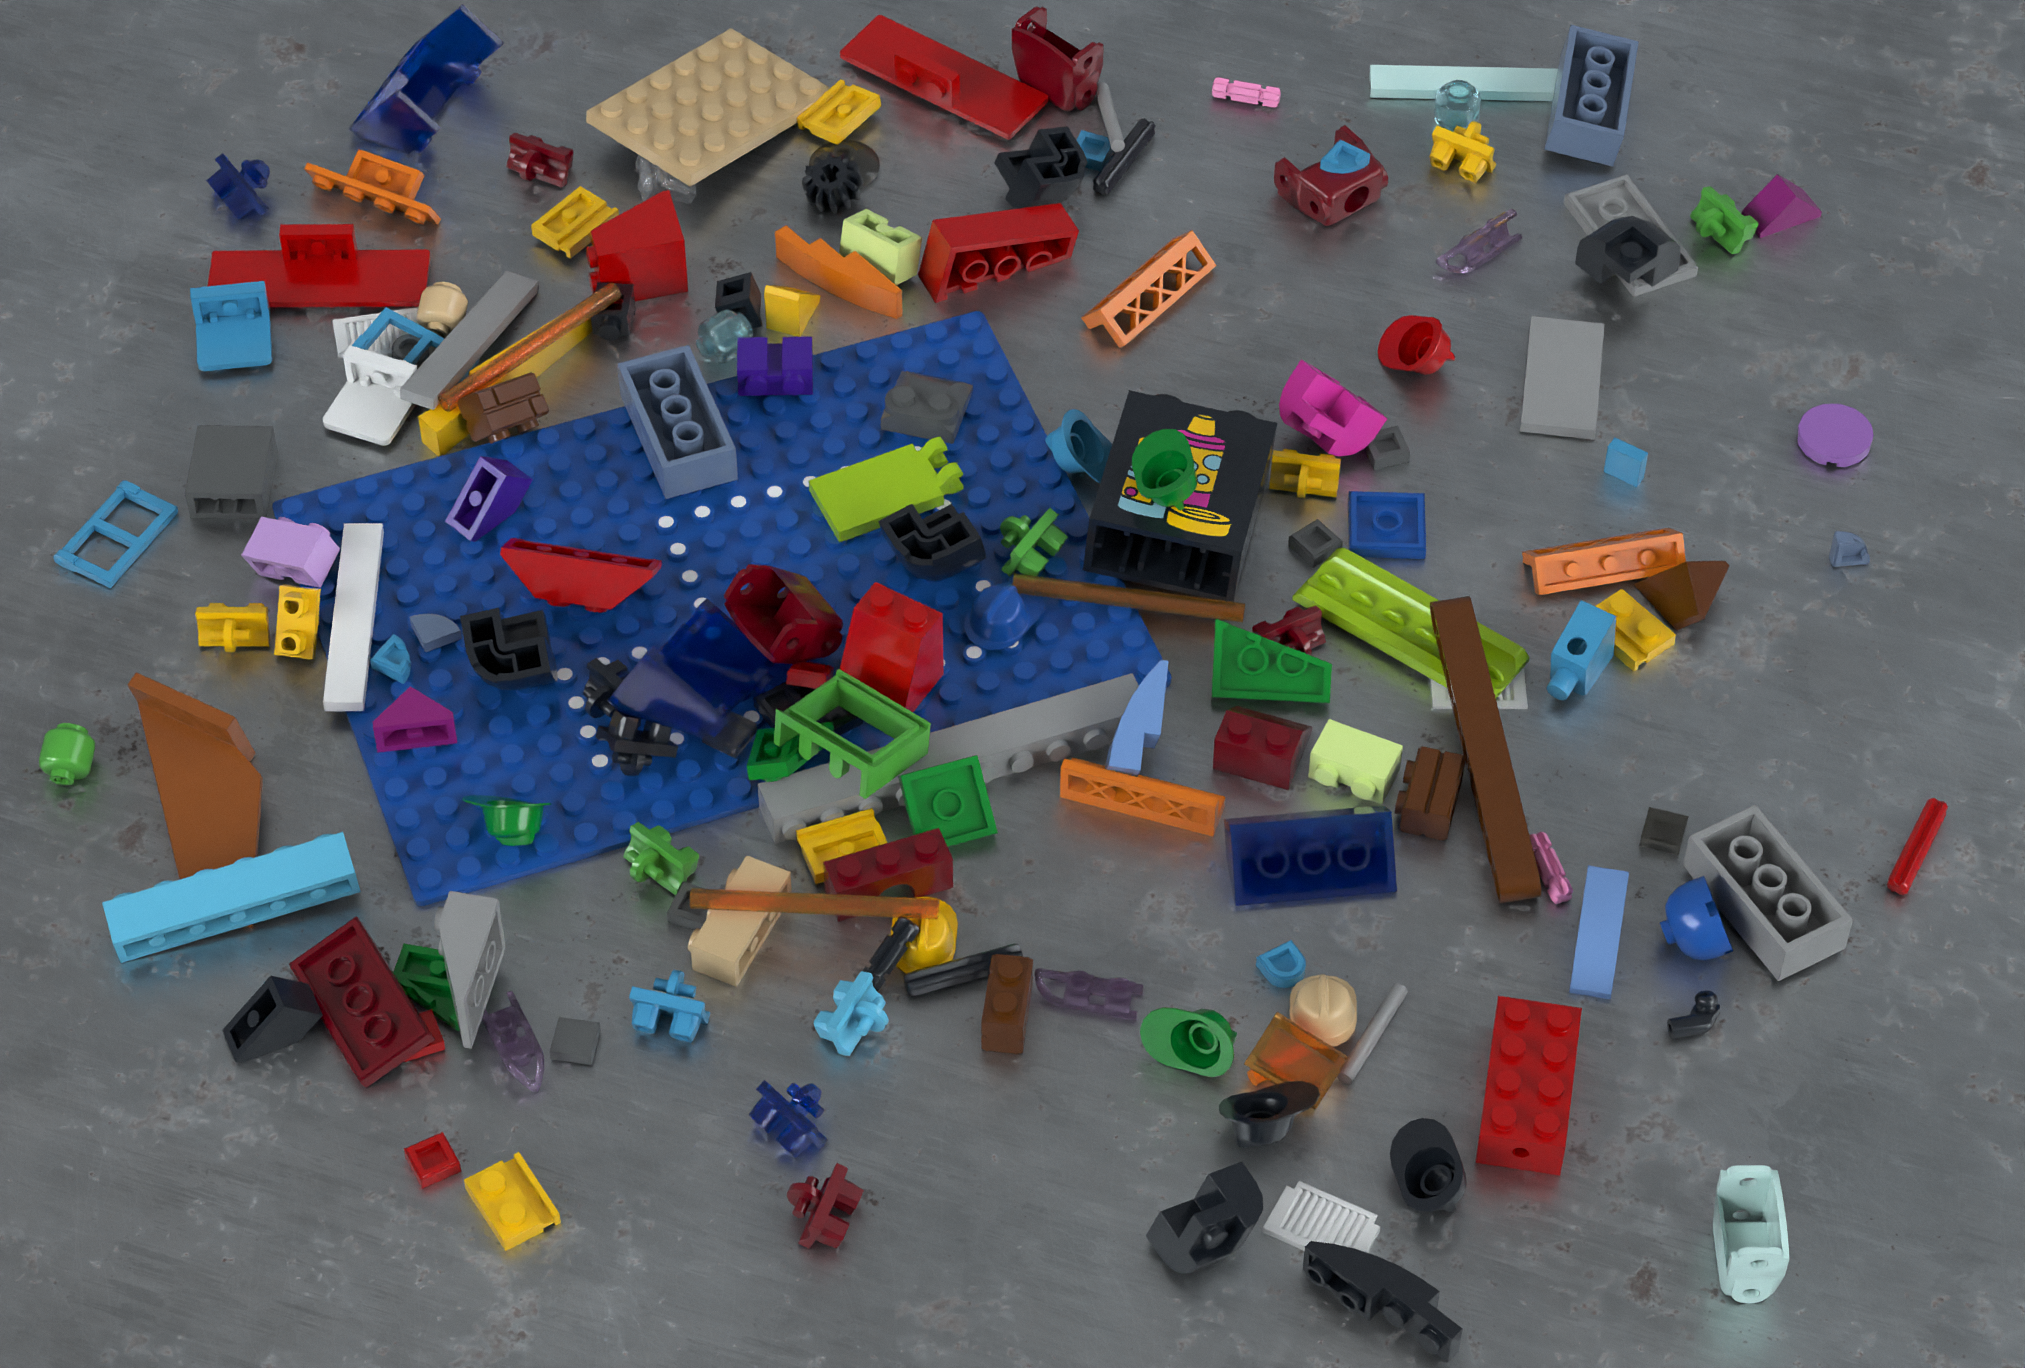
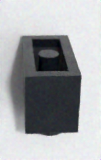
M270 976L222 1031L235 1062L243 1063L298 1043L323 1014L309 984Z

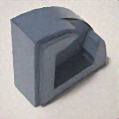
M1834 532L1829 554L1832 567L1870 563V556L1862 538L1850 532Z
M436 614L410 616L411 627L425 652L462 639L459 627L444 616Z

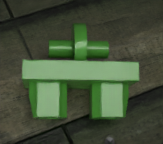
M1711 186L1703 187L1700 202L1690 215L1697 223L1696 231L1702 237L1712 236L1731 254L1739 253L1744 242L1753 238L1758 227V222L1752 216H1744L1736 209L1734 200L1727 194L1720 195Z
M1049 508L1031 530L1028 527L1031 524V520L1026 515L1021 516L1020 519L1009 516L1003 520L1000 525L1001 533L1004 536L1001 544L1006 548H1010L1012 545L1016 546L1010 554L1011 558L1001 569L1005 574L1010 577L1017 569L1033 581L1049 560L1034 548L1038 545L1054 557L1068 539V536L1053 524L1059 514Z
M640 822L631 825L629 830L631 840L623 856L632 863L630 868L631 878L641 883L651 877L676 896L682 883L687 882L688 876L696 871L699 854L689 846L679 850L670 845L672 838L669 832L660 825L648 829Z

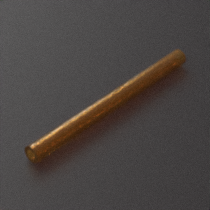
M614 283L607 284L438 397L440 405L445 411H452L458 407L459 399L485 389L620 299V290Z
M1015 573L1012 584L1016 586L1019 594L1242 623L1245 611V603Z
M691 888L690 909L890 918L903 916L913 919L938 920L939 899Z

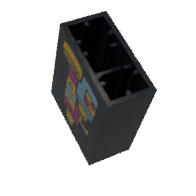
M1129 390L1089 518L1083 571L1233 604L1269 475L1278 423L1258 419L1245 411L1232 410L1226 412L1185 403L1177 397L1168 394L1149 395ZM1162 429H1176L1183 433L1190 444L1194 459L1197 487L1193 494L1184 501V509L1181 511L1175 506L1162 507L1151 499L1142 496L1137 489L1132 468V456L1138 444L1151 433Z

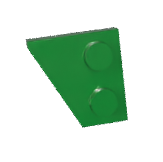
M833 722L820 723L835 732ZM775 728L757 730L746 766L749 780L778 781L783 777L790 776L808 760L804 759L799 753L800 733L779 747L774 744Z
M404 943L393 972L409 998L427 1010L432 1009L435 1016L455 1030L460 1031L447 978L444 956L439 955L438 949Z

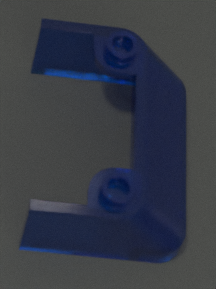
M463 4L460 5L421 37L405 53L350 125L349 130L359 139L406 154H410L414 150L419 154L431 142L432 136L440 130L441 127L433 120L456 89L463 84L468 87L473 84L482 73L478 67L486 58L498 50L504 42Z

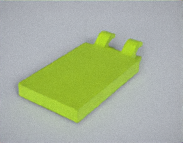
M935 437L927 441L918 451L912 443L808 480L811 495L840 543L880 528L878 521L910 504H913L919 514L944 505V495L954 494L964 489L959 477L963 476V472L957 462L947 464L948 460L943 453L947 450V446L941 437ZM943 467L937 474L934 468Z

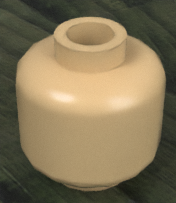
M436 282L433 286L427 287L422 292L417 311V322L422 327L446 338L466 316L468 300L457 285L449 282Z

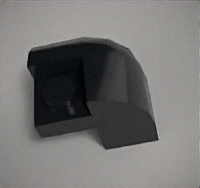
M1068 126L1039 129L1028 150L1001 152L994 162L1010 188L1005 199L1012 207L1017 209L1055 204L1067 200L1079 187L1088 163L1082 148Z
M1627 216L1611 220L1580 240L1577 247L1575 264L1600 284L1617 274L1629 284L1640 277L1653 287L1678 271L1681 255L1680 246L1651 222L1635 216Z
M910 504L878 521L882 535L899 561L919 579L938 581L950 578L986 559L980 535L965 513L961 512L958 514L952 504L924 519L921 518L913 504Z
M494 608L460 616L466 653L474 671L484 682L500 690H523L557 682L556 660L552 652L546 615L543 610L504 618L500 609Z
M1243 1162L1236 1163L1208 1174L1194 1199L1160 1211L1146 1237L1169 1268L1180 1274L1195 1272L1225 1260L1243 1246L1263 1211V1195L1257 1182Z

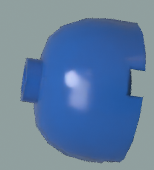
M1701 876L1677 887L1668 897L1665 905L1667 920L1660 922L1668 945L1677 943V946L1684 955L1698 960L1718 958L1733 952L1728 934L1705 877Z

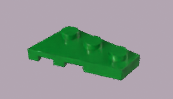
M1215 619L1211 697L1330 703L1331 663Z

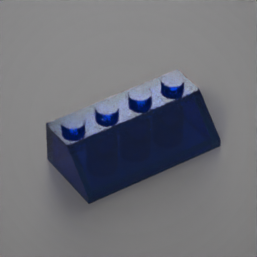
M1384 805L1224 819L1226 859L1235 906L1397 892L1392 811Z

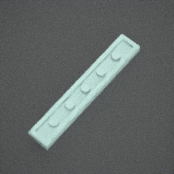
M1370 65V98L1553 102L1558 69Z

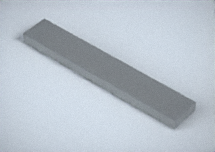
M505 271L400 388V399L434 410L539 291V281Z

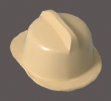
M1321 974L1307 977L1299 981L1292 988L1290 994V1024L1292 1032L1300 1041L1313 1047L1329 1048L1344 1043L1355 1032L1357 1000L1354 988L1347 981L1336 976Z

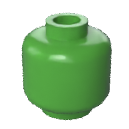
M71 723L58 724L56 728L49 730L44 735L39 757V767L46 774L50 775L49 779L59 785H72L74 780L84 779L90 774L95 752V741L88 735V730L80 725Z

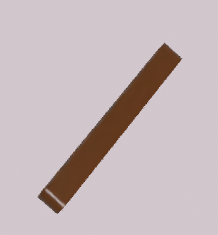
M1470 596L1430 602L1434 635L1463 756L1466 758L1465 764L1498 901L1501 904L1541 897L1539 872Z

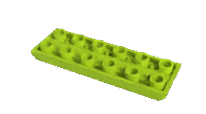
M1346 548L1336 549L1316 573L1292 596L1293 601L1307 609L1316 605L1321 609L1322 617L1447 688L1430 614V602L1440 600ZM1477 622L1495 698H1497L1525 667L1530 657L1522 646Z

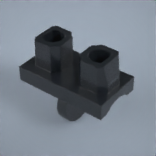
M597 658L588 662L587 669L590 671V676L583 695L588 699L585 711L592 718H600L605 714L612 718L615 709L628 710L640 717L638 727H640L642 713L653 706L654 689L645 682H640L630 687L628 685L630 678L628 668L619 660L604 665Z
M615 709L609 727L598 726L595 738L609 743L610 749L614 751L612 761L620 763L621 771L624 775L637 776L642 771L643 766H650L652 764L651 755L676 757L678 746L669 740L673 721L665 715L649 713L642 731L637 730L640 717L637 714L628 710Z

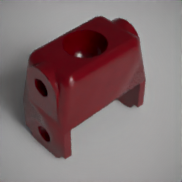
M1034 7L1020 17L1015 27L1012 28V53L1019 81L1047 94L1048 101L1063 111L1070 112L1075 108L1078 110L1087 108L1094 100L1097 92V84L1103 67L1104 45L1100 42H1092L1082 50H1079L1047 29L1046 8Z
M1346 125L1335 131L1334 145L1339 140H1343L1370 153V163L1364 168L1355 172L1341 174L1320 169V162L1301 171L1285 157L1275 163L1274 184L1278 189V194L1293 208L1325 226L1333 225L1376 202L1381 196V190L1388 185V175L1383 165L1374 157L1363 140Z
M748 564L746 569H742L736 574L724 594L726 599L725 607L736 625L750 642L773 663L796 664L825 658L834 653L841 645L842 634L840 631L844 624L842 618L809 579L803 575L772 566ZM749 583L747 588L741 590L745 584Z

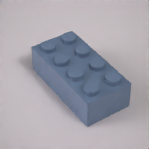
M1570 25L1560 55L1544 150L1614 166L1625 134L1639 41Z
M689 345L617 364L621 398L665 499L738 480L736 448Z

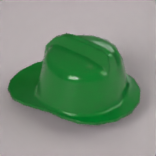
M1162 429L1151 433L1138 444L1132 456V468L1140 494L1162 507L1175 506L1178 510H1183L1184 501L1193 494L1197 487L1194 459L1190 444L1185 435L1176 429Z
M471 795L462 798L464 802L481 806L488 833L507 846L530 845L534 840L535 834L541 828L544 806L551 805V803L534 804L498 796Z
M1162 1007L1151 1011L1143 1019L1140 1028L1141 1042L1146 1051L1158 1062L1169 1067L1208 1077L1223 1075L1231 1068L1234 1060L1233 1044L1237 1039V1032L1231 1029L1229 1022L1220 1013L1203 1008L1190 1012L1178 1008Z

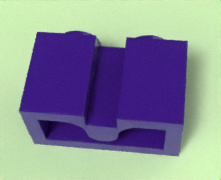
M812 336L782 337V343L768 344L767 337H739L737 341L738 395H813Z

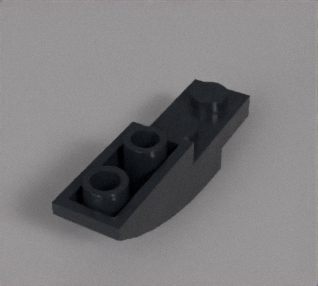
M1310 1241L1305 1246L1303 1270L1317 1286H1324L1335 1294L1346 1309L1353 1313L1358 1312L1368 1321L1381 1310L1392 1325L1398 1328L1403 1327L1417 1338L1419 1344L1427 1352L1439 1355L1446 1362H1449L1459 1352L1463 1328L1437 1309L1440 1291L1422 1278L1399 1265L1358 1249Z

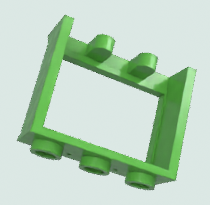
M838 669L834 677L784 712L776 709L774 744L781 747L800 733V755L804 759L809 760L819 752V746L830 752L829 770L835 778H841L849 772L850 764L861 770L859 796L866 799L928 754L931 723ZM837 706H840L894 738V740L871 755L816 721Z

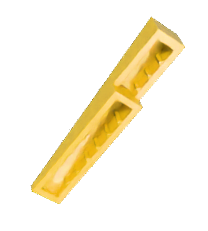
M584 300L470 370V385L439 403L434 410L429 409L418 416L422 442L437 456L445 455L469 435L466 426L467 420L462 417L457 404L458 400L476 391L530 372L534 373L536 378L592 332V305L587 300Z

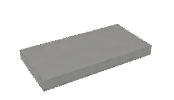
M1628 174L1565 194L1563 204L1587 236L1613 219L1635 216L1651 222L1680 246L1681 255L1678 271L1653 287L1640 277L1629 284L1618 276L1633 297L1697 276L1698 266Z
M1531 316L1520 432L1595 440L1604 323Z

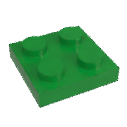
M978 755L898 776L913 835L939 828L949 847L998 833Z

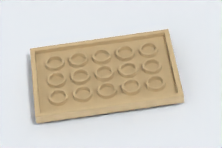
M729 29L587 110L586 122L691 187L795 125L797 117L815 103L830 87L746 38L741 33Z

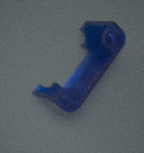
M707 598L697 607L696 612L688 622H684L658 650L653 646L645 653L609 698L608 702L621 713L702 739L708 733L715 738L730 721L727 715L753 690L760 694L772 681L774 676L769 671L776 663L771 662L743 634L736 623Z

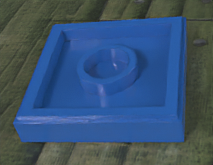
M1349 491V550L1363 558L1425 559V493Z

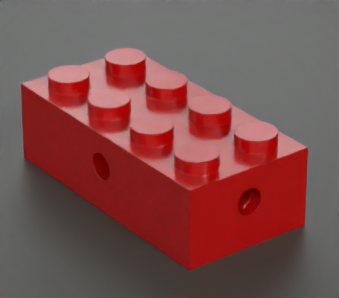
M1498 996L1475 1163L1561 1175L1566 1148L1582 1008Z

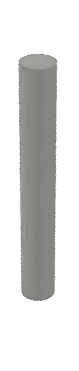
M1098 83L1096 96L1110 146L1113 151L1119 152L1124 149L1125 143L1109 87L1106 83Z
M1393 984L1337 1074L1338 1080L1343 1084H1352L1407 995L1408 991L1402 984Z

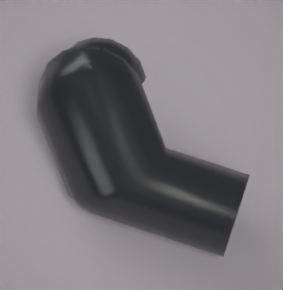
M1708 990L1700 991L1695 996L1696 1004L1689 1015L1669 1018L1667 1020V1027L1670 1038L1676 1039L1708 1032L1720 1014L1717 995Z

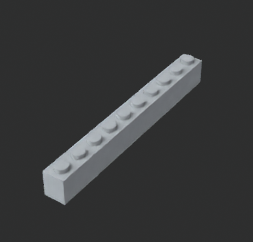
M1133 673L931 732L928 754L899 775L978 755L984 782L987 783L998 777L1015 772L1021 773L1032 767L1052 761H1061L1069 756L1085 751L1098 750L1105 745L1111 744L1120 719L1139 685ZM883 747L870 750L867 752L873 755ZM829 763L792 773L790 776L783 777L778 781L759 783V809L775 844L788 840L792 841L796 840V830L871 808H873L874 815L876 816L881 812L905 806L898 776L864 799L859 796L861 770L850 764L849 772L841 778H835L830 773Z

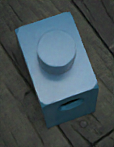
M1582 600L1580 601L1551 653V680L1546 687L1551 696L1558 700H1567L1572 691L1579 695H1587L1614 656L1615 615Z

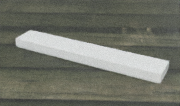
M383 523L344 524L323 697L324 711H364L384 536Z

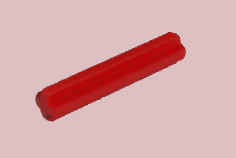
M1936 798L1927 800L1888 878L1887 888L1891 892H1896L1899 895L1908 893L1946 816L1948 806L1944 801H1938Z

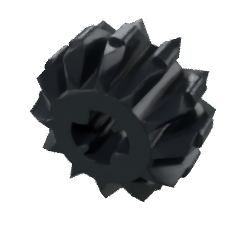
M829 151L827 159L824 160L816 156V165L806 166V176L802 178V186L804 191H806L807 201L811 205L816 204L817 209L821 213L828 207H830L834 214L837 213L840 206L850 210V200H860L861 193L859 189L863 188L864 184L862 175L859 174L858 164L855 161H849L845 153L835 158L834 154Z

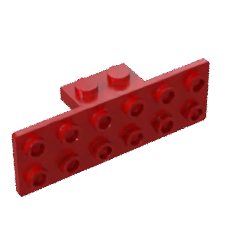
M877 15L840 50L841 59L1008 140L1012 139L1048 103L1047 94L883 15Z
M280 224L279 237L282 250L213 251L207 285L217 286L265 281L269 308L419 307L422 292L428 287L430 251L428 249L358 250L354 224Z

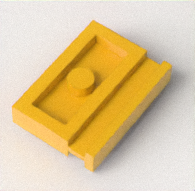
M840 79L797 117L798 129H810L812 135L838 145L882 106L880 95L854 84L849 87L845 85L844 80Z
M579 186L531 225L532 235L558 252L563 250L566 252V257L571 259L592 242L591 230L618 216L619 209L616 207L611 209L607 206L606 201Z
M1620 589L1595 606L1616 616L1614 655L1633 672L1638 669L1641 663H1648L1675 644L1676 634L1623 589Z
M873 808L796 830L797 843L801 846L803 857L815 884L824 882L823 862L888 843L879 822L876 821Z
M520 1152L513 1154L514 1158L505 1163L501 1160L464 1179L466 1191L505 1251L544 1232L543 1228L553 1223L555 1226L561 1223L560 1213Z

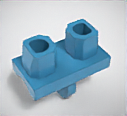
M674 969L669 980L655 978L653 990L666 992V994L632 986L629 999L634 1006L632 1026L635 1030L650 1034L655 1033L660 1015L673 1017L669 1031L670 1036L677 1040L692 1043L700 1024H708L711 1013L705 1010V1003L681 997L694 998L696 994V986L684 984L683 971Z

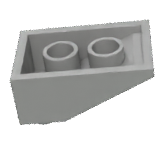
M449 891L445 906H439L436 911L434 929L440 933L438 952L439 955L444 956L447 978L463 1047L472 1049L506 948L498 899Z

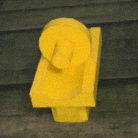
M1472 121L1467 129L1457 125L1454 132L1436 125L1432 133L1434 145L1429 156L1431 165L1444 171L1449 168L1453 158L1463 162L1459 168L1460 176L1474 183H1477L1485 171L1492 173L1496 166V162L1493 161L1494 148L1488 146L1489 137L1480 134L1481 123Z
M1291 449L1273 450L1269 489L1297 492V498L1305 499L1306 494L1336 498L1341 459L1335 458L1334 455L1322 453L1319 456L1299 454L1297 450Z
M285 584L279 586L274 655L311 660L315 658L320 618L321 589Z
M210 603L208 607L196 608L195 616L198 625L199 646H224L225 652H235L237 646L269 647L271 639L268 608L263 603H249L246 607H228L224 603Z

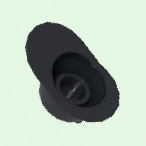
M1289 1081L1275 1084L1253 1092L1232 1095L1222 1100L1219 1104V1113L1224 1118L1232 1121L1235 1141L1239 1147L1247 1148L1269 1145L1283 1140L1292 1128L1294 1116L1308 1110L1317 1103L1320 1097L1319 1089L1314 1084L1304 1081Z
M1420 1118L1410 1121L1399 1129L1392 1140L1390 1149L1391 1166L1401 1194L1407 1205L1416 1211L1432 1212L1446 1210L1449 1213L1456 1211L1455 1204L1464 1195L1467 1181L1453 1137L1446 1126L1435 1119Z

